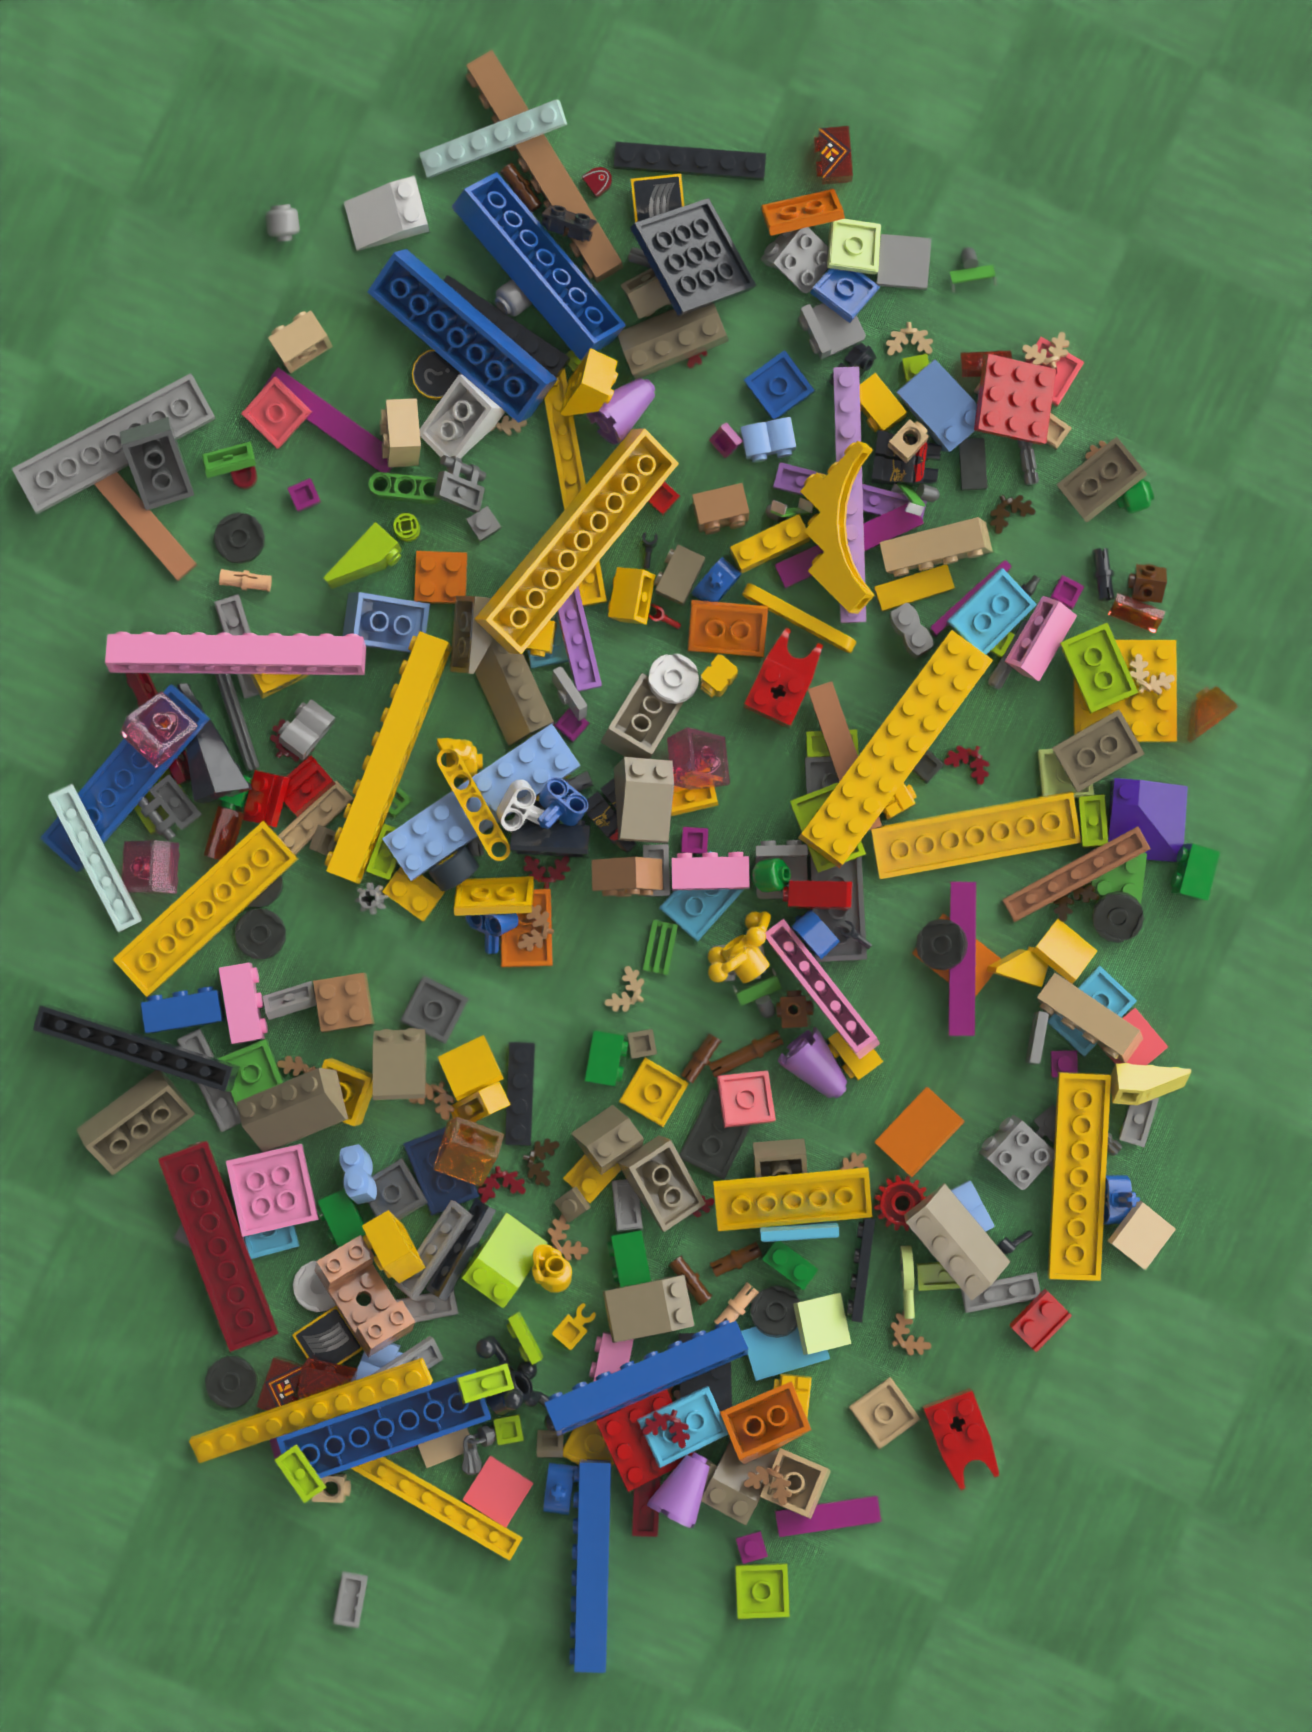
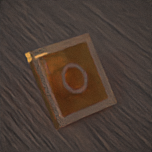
M1206 686L1195 695L1197 700L1192 703L1187 737L1190 743L1238 708V705L1217 686L1211 690Z

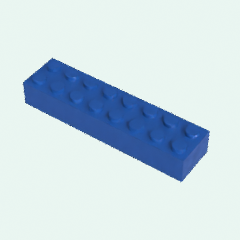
M497 172L462 191L452 205V209L580 361L590 348L598 351L615 340L626 324Z
M407 249L392 254L367 291V293L518 423L532 416L558 380Z
M472 1369L414 1391L290 1432L276 1439L281 1454L297 1444L319 1477L323 1478L492 1419L485 1398L464 1404L462 1402L456 1378L476 1373V1369Z

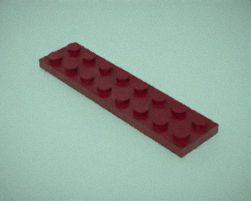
M208 1140L158 1158L229 1351L232 1352L279 1334Z

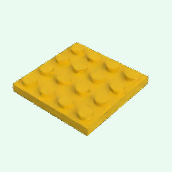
M1115 640L1129 672L1135 671L1129 667L1131 661H1134V657L1137 654L1142 655L1143 662H1148V666L1143 669V672L1149 671L1150 673L1144 679L1148 684L1152 675L1156 676V681L1159 680V675L1162 672L1166 676L1174 675L1175 680L1170 683L1171 688L1165 690L1160 687L1162 689L1160 695H1157L1152 690L1150 692L1144 690L1142 694L1138 692L1131 697L1090 714L1073 676L1074 735L1119 709L1138 742H1177L1176 640ZM1133 679V681H1134V683H1135V686H1136V688H1137V690H1138V689L1140 688V686H1138V685L1136 684V680Z

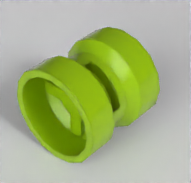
M403 513L395 519L394 530L400 540L412 542L419 537L420 525L414 515Z

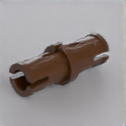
M513 163L505 166L500 174L531 213L541 207L542 203L530 188L531 184L529 181L524 180Z
M708 1033L698 1050L693 1051L691 1054L693 1056L680 1075L694 1084V1081L705 1065L708 1066L710 1063L709 1059L722 1041Z
M755 1241L737 1251L731 1250V1254L710 1262V1265L717 1278L735 1268L739 1270L743 1268V1264L763 1255Z
M682 1255L668 1265L677 1276L685 1275L687 1289L699 1306L713 1296L699 1280L700 1275L697 1272H693Z

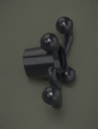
M487 1336L476 1343V1353L479 1357L488 1359L495 1354L499 1360L498 1366L508 1364L514 1385L512 1390L485 1397L487 1404L496 1414L505 1415L512 1410L519 1409L523 1403L529 1407H534L539 1402L545 1407L544 1403L548 1401V1396L540 1391H533L531 1380L537 1374L535 1364L532 1365L529 1360L527 1362L522 1361L518 1365L517 1370H514L509 1365L510 1361L507 1353L495 1337ZM547 1414L544 1419V1425L548 1430L555 1432Z

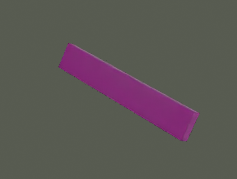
M280 368L275 370L264 387L273 377H277L312 411L306 420L377 471L384 473L391 471L393 467H388L387 458L383 459L382 441Z
M907 503L864 523V552L879 546L882 541L894 539L924 525L922 517L906 512ZM818 545L775 564L785 588L812 577L808 572L812 567V561L817 555L824 553Z
M951 881L950 920L960 925L967 937L968 947L962 962L956 967L949 969L948 1036H975L976 882Z

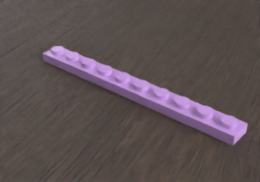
M859 367L833 368L836 462L843 458L845 455L844 451L850 444L857 441L861 442ZM861 466L852 485L847 503L846 532L853 563L865 583ZM840 604L841 623L866 622V606L859 614L849 613Z

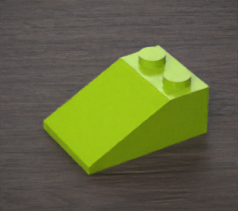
M375 522L323 579L331 589L379 572L386 569L388 565L394 566L401 558L399 553L402 549L399 543Z
M506 1212L463 1270L461 1278L504 1309L534 1264L533 1251L535 1247L547 1245L548 1242Z

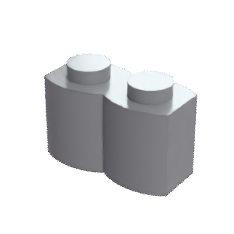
M905 603L891 612V626L899 636L903 637L904 647L913 658L917 659L932 649L933 639L929 631L920 625L919 615L913 606Z
M312 699L307 704L301 703L294 713L296 718L291 723L286 721L278 732L280 734L279 743L301 760H304L335 723V717Z

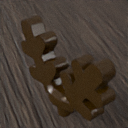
M1002 495L999 497L1002 503L997 505V509L990 512V516H996V519L992 520L990 525L995 526L996 534L1002 533L1003 527L1009 525L1003 519L1010 516V512L1004 509L1007 505H1011V513L1013 514L1019 509L1021 517H1025L1026 513L1034 515L1036 510L1030 507L1032 504L1031 500H1027L1025 503L1020 502L1023 500L1022 495L1017 496L1015 499L1011 497L1007 500Z
M1085 884L1072 891L1074 892V899L1080 900L1082 895L1083 902L1089 903L1090 899H1099V895L1093 892L1095 887L1092 885L1084 889L1087 885ZM1072 892L1054 901V904H1060L1059 907L1054 909V913L1059 915V920L1062 922L1067 921L1068 914H1073V910L1068 908V904H1074V900L1068 897Z
M546 1138L544 1146H541V1143L536 1141L530 1156L523 1155V1160L528 1161L527 1167L530 1168L527 1174L528 1177L532 1178L534 1174L537 1176L535 1184L539 1185L541 1182L545 1186L551 1184V1181L546 1177L550 1175V1171H541L540 1169L544 1167V1164L542 1162L534 1164L535 1156H538L541 1160H545L546 1156L543 1153L546 1152L553 1156L555 1154L553 1149L558 1148L560 1145L558 1141L550 1143V1139Z

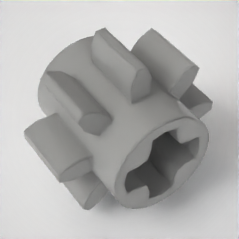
M367 883L366 890L364 888L357 889L360 895L359 898L355 899V902L361 904V912H365L369 908L372 915L377 913L376 908H386L383 903L384 899H387L389 896L383 894L382 885L374 889L373 883ZM375 895V901L369 902L368 897Z

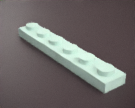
M556 99L419 154L426 176L432 178L567 125L561 103Z
M73 784L49 794L48 797L117 931L119 932L141 922L142 918Z

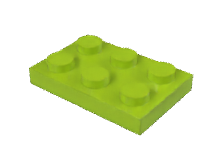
M1108 623L1060 642L1061 649L1090 714L1138 693Z
M838 783L790 801L801 832L804 831ZM861 841L845 863L866 855ZM807 845L817 873L835 867L833 863Z

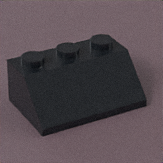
M558 819L549 829H546L529 820L516 831H512L510 851L513 854L589 858L591 827L585 825V821L582 820L574 826L560 824Z

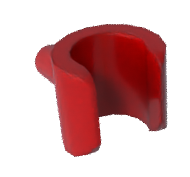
M650 604L656 608L657 612L654 616L648 614L649 619L656 622L661 620L676 629L681 627L679 622L664 614V610L661 607Z

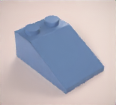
M936 359L896 391L916 419L927 429V433L935 443L942 446V451L951 452L975 431L977 404Z
M350 592L347 599L343 636L346 634H356L364 638L366 647L410 653L411 651L408 648L412 637L418 636L419 631L426 633L430 604L362 592Z

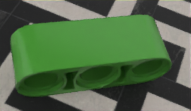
M378 472L369 479V488L372 494L379 499L422 504H437L442 500L435 496L429 497L425 495V489L428 486H436L437 479ZM379 480H384L388 483L384 491H376L374 488ZM404 483L413 485L412 491L408 494L400 492V486Z

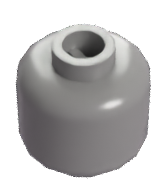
M290 204L270 206L271 210L265 214L268 235L277 237V242L292 240V235L300 231L297 210L291 208Z
M512 279L496 291L495 304L506 315L515 317L532 304Z

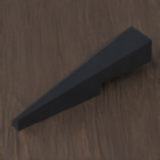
M178 684L177 689L204 713L202 704L190 690V684ZM209 719L186 746L194 801L203 804L224 796L233 797L252 789L250 783L245 780L240 772L241 768L229 754V749L211 719Z

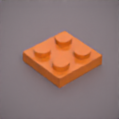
M416 551L414 601L455 604L456 596H466L468 554L465 552Z

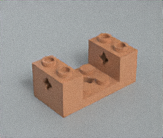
M360 1235L316 1261L314 1271L369 1358L413 1331L415 1320L402 1300L398 1303L395 1301L372 1264L374 1260L373 1253ZM361 1293H365L370 1296L371 1303L367 1306H361L357 1303L356 1297Z

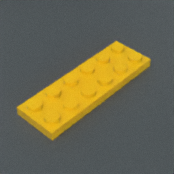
M868 1167L713 1181L718 1231L872 1217Z

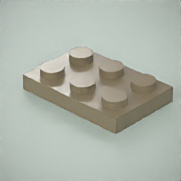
M1115 437L1060 481L1057 486L1087 523L1144 478L1147 473L1118 437Z
M1119 709L1052 747L1076 792L1085 789L1145 754Z

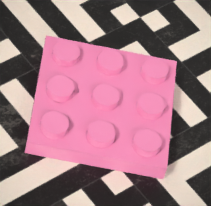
M302 1144L226 1161L242 1237L319 1219Z

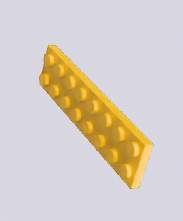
M1072 791L884 825L871 830L879 879L1081 843Z
M262 821L114 957L113 960L142 993L149 997L298 860L297 856L265 821Z
M1058 1072L1048 1261L1049 1279L1101 1281L1111 1086L1110 1074Z

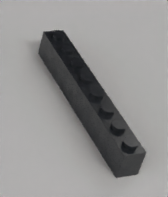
M40 1005L32 1029L224 1092L233 1090L240 1067L51 1005Z

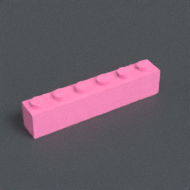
M782 919L765 933L766 941L859 1060L878 1046L880 1043L875 1034L786 921Z

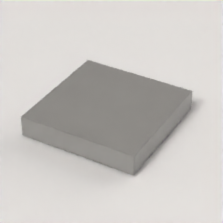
M881 234L877 285L927 290L931 238Z
M1034 1012L1025 1063L1039 1064L1041 1062L1049 1016L1046 1012Z

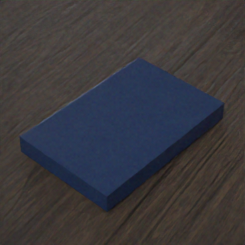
M452 1125L404 1143L422 1193L428 1202L427 1206L431 1215L444 1211L451 1200L462 1204L479 1197Z

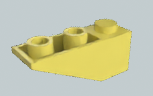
M1116 1063L1111 1073L1112 1103L1140 1105L1183 1088L1191 1074V1069Z

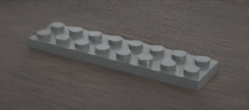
M831 757L805 758L807 794L839 783ZM810 855L811 881L852 882L850 910L813 909V912L840 941L822 959L815 954L816 961L867 960L866 947L852 937H844L839 930L840 928L844 933L851 932L852 927L845 922L850 921L854 924L855 931L866 939L862 857L848 861L840 868L835 866L817 873Z

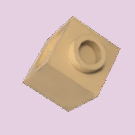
M909 420L889 441L888 447L907 463L927 442L929 436L926 433L928 431L918 421L914 423ZM912 434L916 437L917 442L913 445H908L903 441V436Z
M335 1473L321 1478L325 1485L329 1481L335 1482L339 1488L338 1493L329 1494L325 1488L312 1498V1502L343 1503L346 1500V1496H350L351 1481L346 1480L347 1474Z

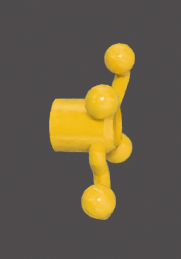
M750 912L745 918V925L749 929L746 935L734 938L724 948L716 946L709 950L708 960L712 965L709 966L708 976L713 982H723L727 979L728 973L734 970L742 983H747L761 975L769 967V962L758 948L765 942V933L771 920L769 912Z

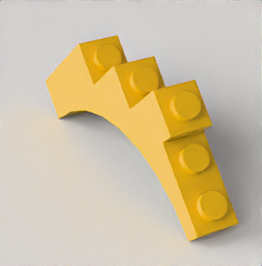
M860 441L850 444L845 449V455L839 462H835L830 466L827 471L828 475L817 472L810 475L805 480L804 487L800 491L820 511L819 514H815L808 521L809 526L804 532L824 551V553H820L813 559L812 567L808 572L849 613L859 614L875 596L864 583L853 563L846 532L847 503L851 488L861 466L873 451L866 443Z

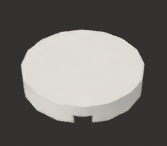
M666 654L659 657L652 664L648 674V684L651 692L658 699L666 703L678 704L687 701L694 695L699 684L698 670L689 658L681 654Z
M311 1261L302 1266L296 1273L293 1281L294 1295L298 1303L307 1310L314 1312L327 1311L336 1305L314 1271L316 1261Z

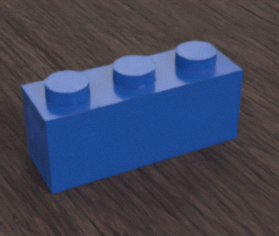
M213 986L198 988V993L188 995V991L173 992L172 998L163 999L162 995L147 997V1002H141L145 1033L150 1034L225 1021L220 991H213Z

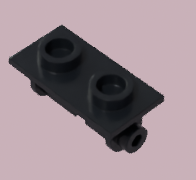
M550 205L542 213V216H544L542 226H545L546 230L563 235L565 228L568 227V237L581 242H590L593 232L590 230L597 224V221L590 219L588 215L567 211L565 207L560 205Z
M860 342L859 345H855L844 359L850 364L848 367H859L860 378L865 371L873 366L874 360L877 357L869 345L865 346ZM840 363L837 367H847V366H845L844 364ZM834 371L830 374V380L828 381L833 387Z

